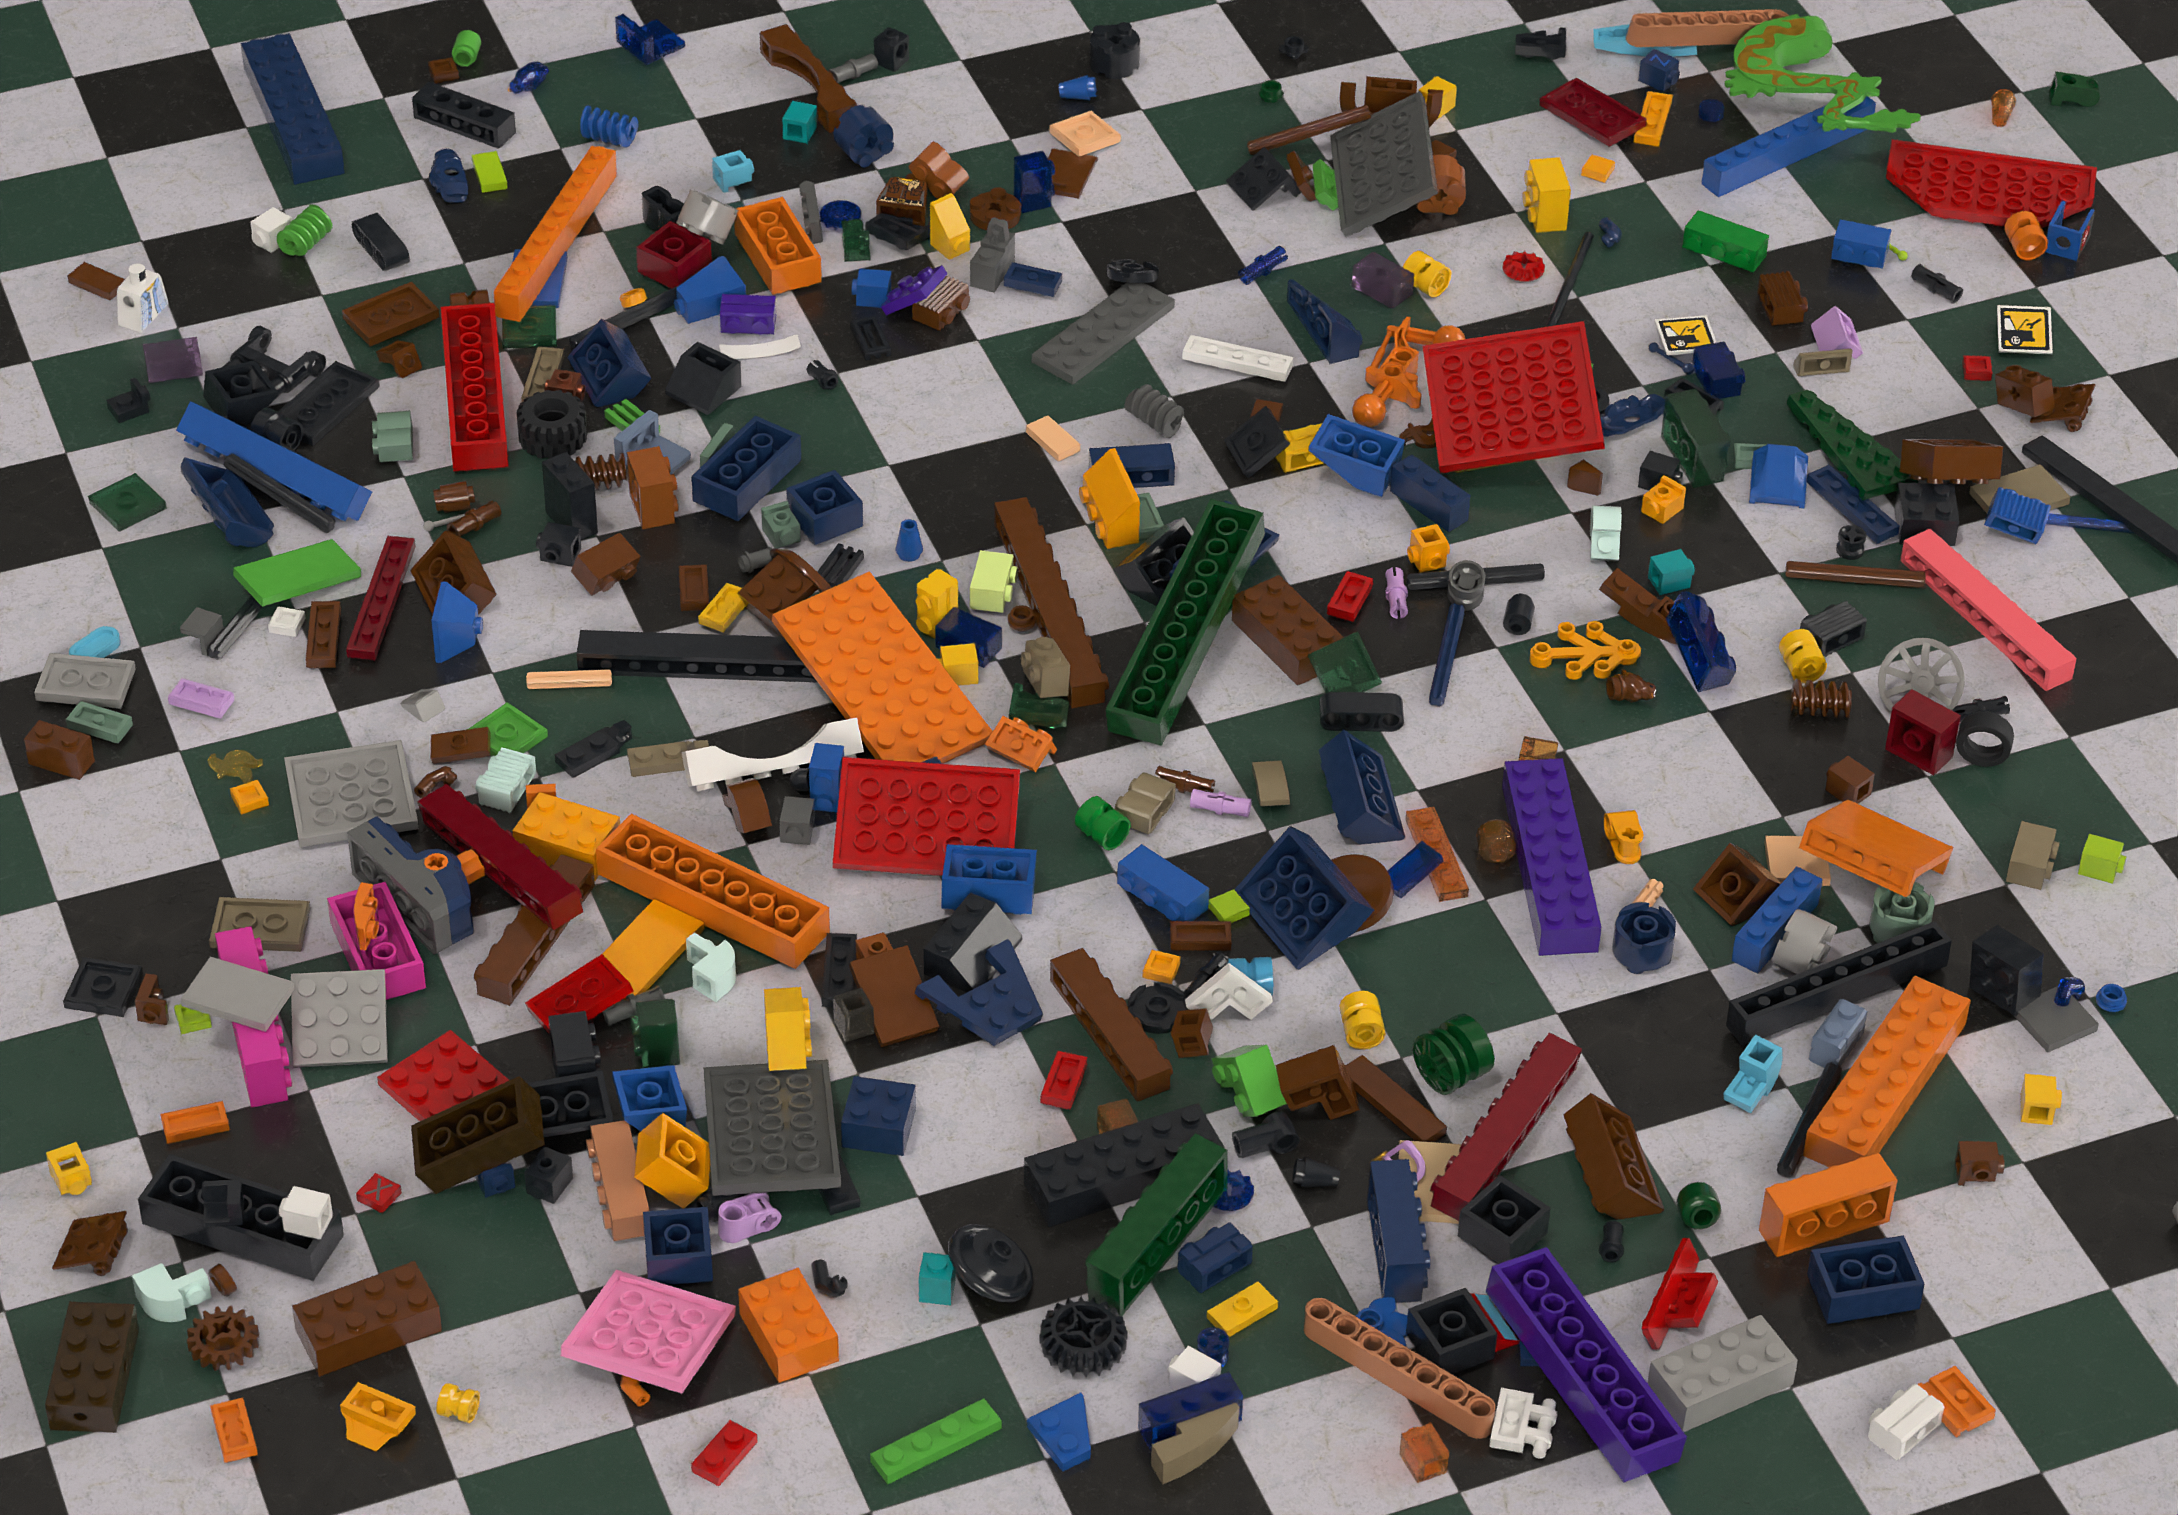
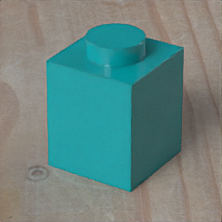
M792 101L782 118L783 139L807 144L817 127V105Z
M1681 549L1651 556L1648 579L1660 595L1690 588L1692 575L1695 572L1693 562L1685 556Z
M923 1252L919 1272V1302L951 1306L956 1272L949 1255Z

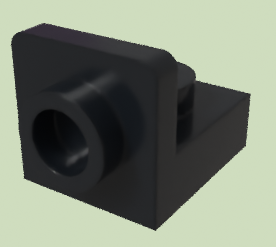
M136 378L130 379V392L106 400L109 411L118 423L149 413V391L145 385L141 386Z

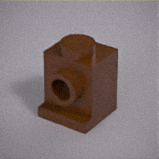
M1207 1008L1177 1011L1171 1036L1179 1058L1209 1054L1208 1044L1213 1026Z
M1958 1142L1955 1157L1958 1186H1964L1965 1181L1995 1182L1996 1175L2003 1174L2004 1156L1998 1154L1997 1142Z

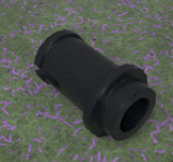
M813 360V363L818 367H815L811 362L808 364L807 374L817 380L822 389L831 390L837 386L838 376L834 370L827 369L818 360Z
M1617 1221L1605 1223L1603 1226V1242L1599 1246V1254L1603 1260L1611 1263L1617 1262L1624 1254V1246L1622 1245L1624 1226Z

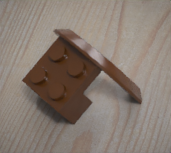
M1367 76L1364 105L1369 107L1372 115L1417 93V80ZM1341 82L1340 107L1342 112L1357 108L1355 103L1356 83ZM1428 89L1426 110L1429 128L1440 114L1443 90Z
M772 548L770 550L772 561L738 592V595L749 612L779 637H783L773 624L772 615L808 599L816 590L821 593L832 587L810 564L793 551Z

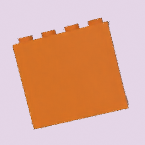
M1846 800L1809 820L1799 845V849L1904 897L1910 895L1915 879L1931 869L1943 875L1954 848L1850 800Z

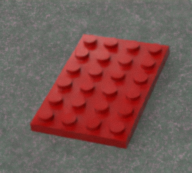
M843 757L833 868L942 876L947 844L1015 848L1020 769Z

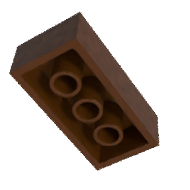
M1280 575L1235 595L1232 601V622L1297 686L1344 665L1346 639Z
M415 1261L292 1305L295 1331L319 1377L442 1331L439 1305Z

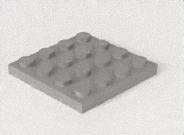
M402 740L284 757L299 847L348 840L347 831L376 816L384 823L390 824L396 832L419 829Z

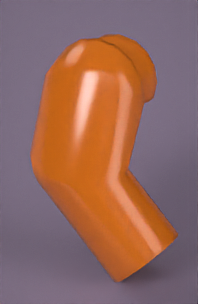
M622 1375L621 1389L638 1407L647 1403L650 1400V1395L639 1384L640 1381Z

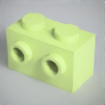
M980 550L970 585V609L1004 612L1006 602H1011L1013 585L1011 583H1016L1018 567L1013 566V554Z

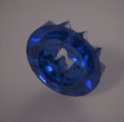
M844 200L832 201L821 208L820 221L825 224L826 228L833 227L835 231L842 228L846 231L847 227L855 228L856 223L861 222L862 213L859 206L855 203Z
M1228 1169V1183L1232 1187L1231 1195H1228V1191H1225L1213 1207L1223 1211H1235L1244 1208L1251 1202L1254 1195V1186L1251 1183L1250 1176H1243L1241 1170L1230 1172Z

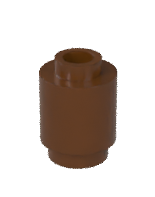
M466 481L440 485L439 489H433L437 511L444 510V513L471 509L470 503L475 502L473 486L467 487Z

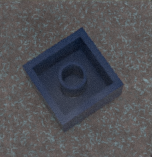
M836 470L786 488L789 508L799 522L800 529L814 545L863 527V501Z
M854 1076L841 1121L842 1147L904 1156L916 1112V1084Z
M708 1207L643 1212L647 1276L649 1280L665 1285L713 1281Z

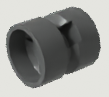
M1469 560L1460 561L1453 565L1449 572L1447 594L1449 602L1457 605L1462 604L1465 607V611L1475 609L1483 601L1486 575L1484 569L1478 563Z

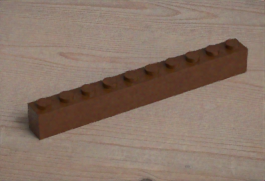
M1027 497L994 503V524L1006 553L1014 555L1013 566L1018 567L1017 579L1028 606L1036 616V625L1041 637L1053 638L1070 664L1068 696L1066 697L1071 709L1104 703L1105 690L1109 689L1108 677L1106 673L1101 672L1098 654H1093L1090 635H1085L1083 618L1077 616L1076 603L1074 598L1069 597L1066 579H1061L1059 562H1054L1052 546L1045 541L1043 525H1038L1036 508H1031Z

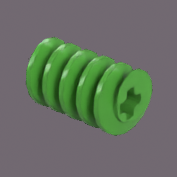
M309 205L296 219L292 220L289 225L285 226L278 233V246L287 255L293 256L296 254L303 256L320 239L324 238L326 233L332 230V221L319 206Z

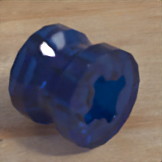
M1215 1327L1202 1330L1197 1337V1351L1221 1363V1367L1228 1362V1348L1230 1345L1228 1334L1224 1330Z

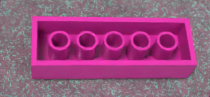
M252 926L215 933L218 958L220 960L268 974L266 960L259 959V956H263L260 937L254 938ZM278 1015L266 1032L232 1022L251 1108L287 1101V1087H292L289 1068L284 1069V1066H289L287 1049L279 1045L284 1043L281 1025L274 1024L275 1021H279Z

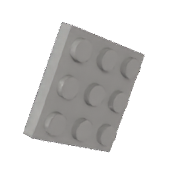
M385 969L291 974V981L294 982L295 990L291 994L294 1068L388 1063Z

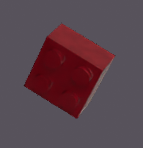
M671 221L636 247L638 272L671 289L680 286L712 262L711 240Z
M1911 689L1892 707L1885 749L1934 776L1953 758L1961 715Z

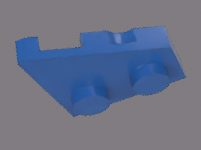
M1081 1392L1027 1419V1428L1062 1472L1091 1458L1084 1395Z

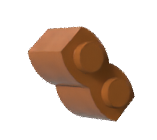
M934 141L908 166L915 178L927 182L928 189L937 199L950 193L954 194L969 179L965 169L954 160H951L947 151Z

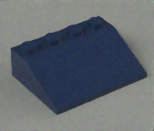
M1292 826L1287 828L1235 889L1249 906L1252 917L1294 967L1299 970L1354 934L1374 911L1371 905L1314 839Z

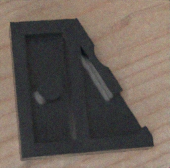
M1558 28V34L1546 35L1547 32L1545 30L1516 34L1515 55H1521L1526 58L1534 56H1545L1548 59L1565 58L1566 28Z
M880 213L865 222L864 232L875 236L879 240L891 243L898 249L907 251L930 237V222L927 226L913 225L912 218L895 217Z

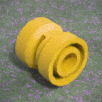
M445 1383L438 1396L437 1414L444 1417L454 1415L458 1417L459 1421L471 1423L479 1408L480 1392L473 1389L460 1390L455 1384Z

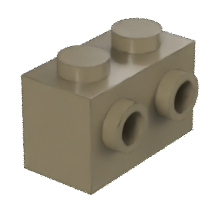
M1047 637L1026 640L1025 652L1021 653V664L1024 673L1039 697L1068 696L1070 664L1055 640Z

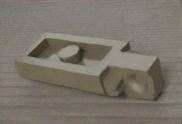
M708 740L683 741L627 749V757L631 776L637 777L684 771L681 752L709 747Z

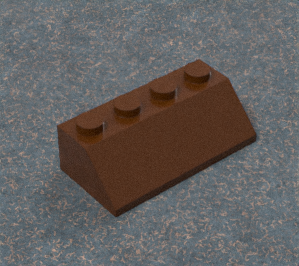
M1592 1093L1563 1114L1567 1124L1566 1132L1573 1140L1576 1149L1574 1152L1575 1157L1581 1163L1584 1171L1583 1179L1590 1188L1593 1196L1591 1201L1598 1212L1606 1213L1619 1220L1660 1214L1665 1210L1630 1116Z

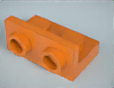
M1002 716L985 743L987 749L1033 772L1037 771L1048 752L1055 754L1057 751L1052 742L1053 737L1041 729H1038L1036 732L1028 728L1027 723L1016 717L1011 720Z

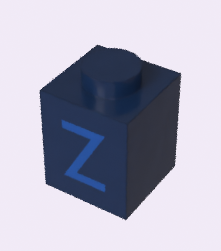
M1653 49L1640 61L1638 81L1662 92L1666 91L1671 85H1675L1679 79V60Z

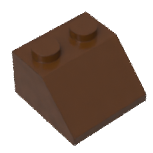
M1729 843L1693 890L1730 925L1735 926L1751 918L1780 886L1781 882L1748 851Z

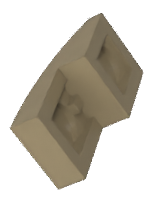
M1282 761L1252 762V774L1256 782V795L1260 806L1290 805L1289 791Z

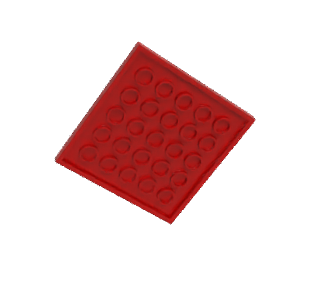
M1584 321L1423 346L1440 473L1605 449Z

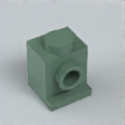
M788 501L761 508L762 530L774 548L778 549L801 542L800 524L790 510Z

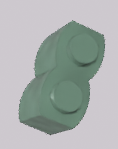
M411 410L377 413V421H372L373 437H377L372 438L373 454H379L380 462L413 460Z

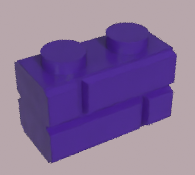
M722 294L720 308L721 333L774 334L776 296Z

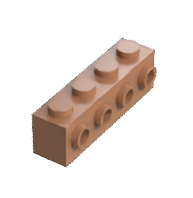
M623 1120L590 1126L591 1139L586 1140L588 1157L595 1158V1163H591L594 1182L600 1181L601 1186L597 1187L599 1205L606 1206V1210H602L604 1228L611 1229L613 1241L645 1236L643 1212L649 1211L643 1183L634 1177L636 1151L629 1123Z

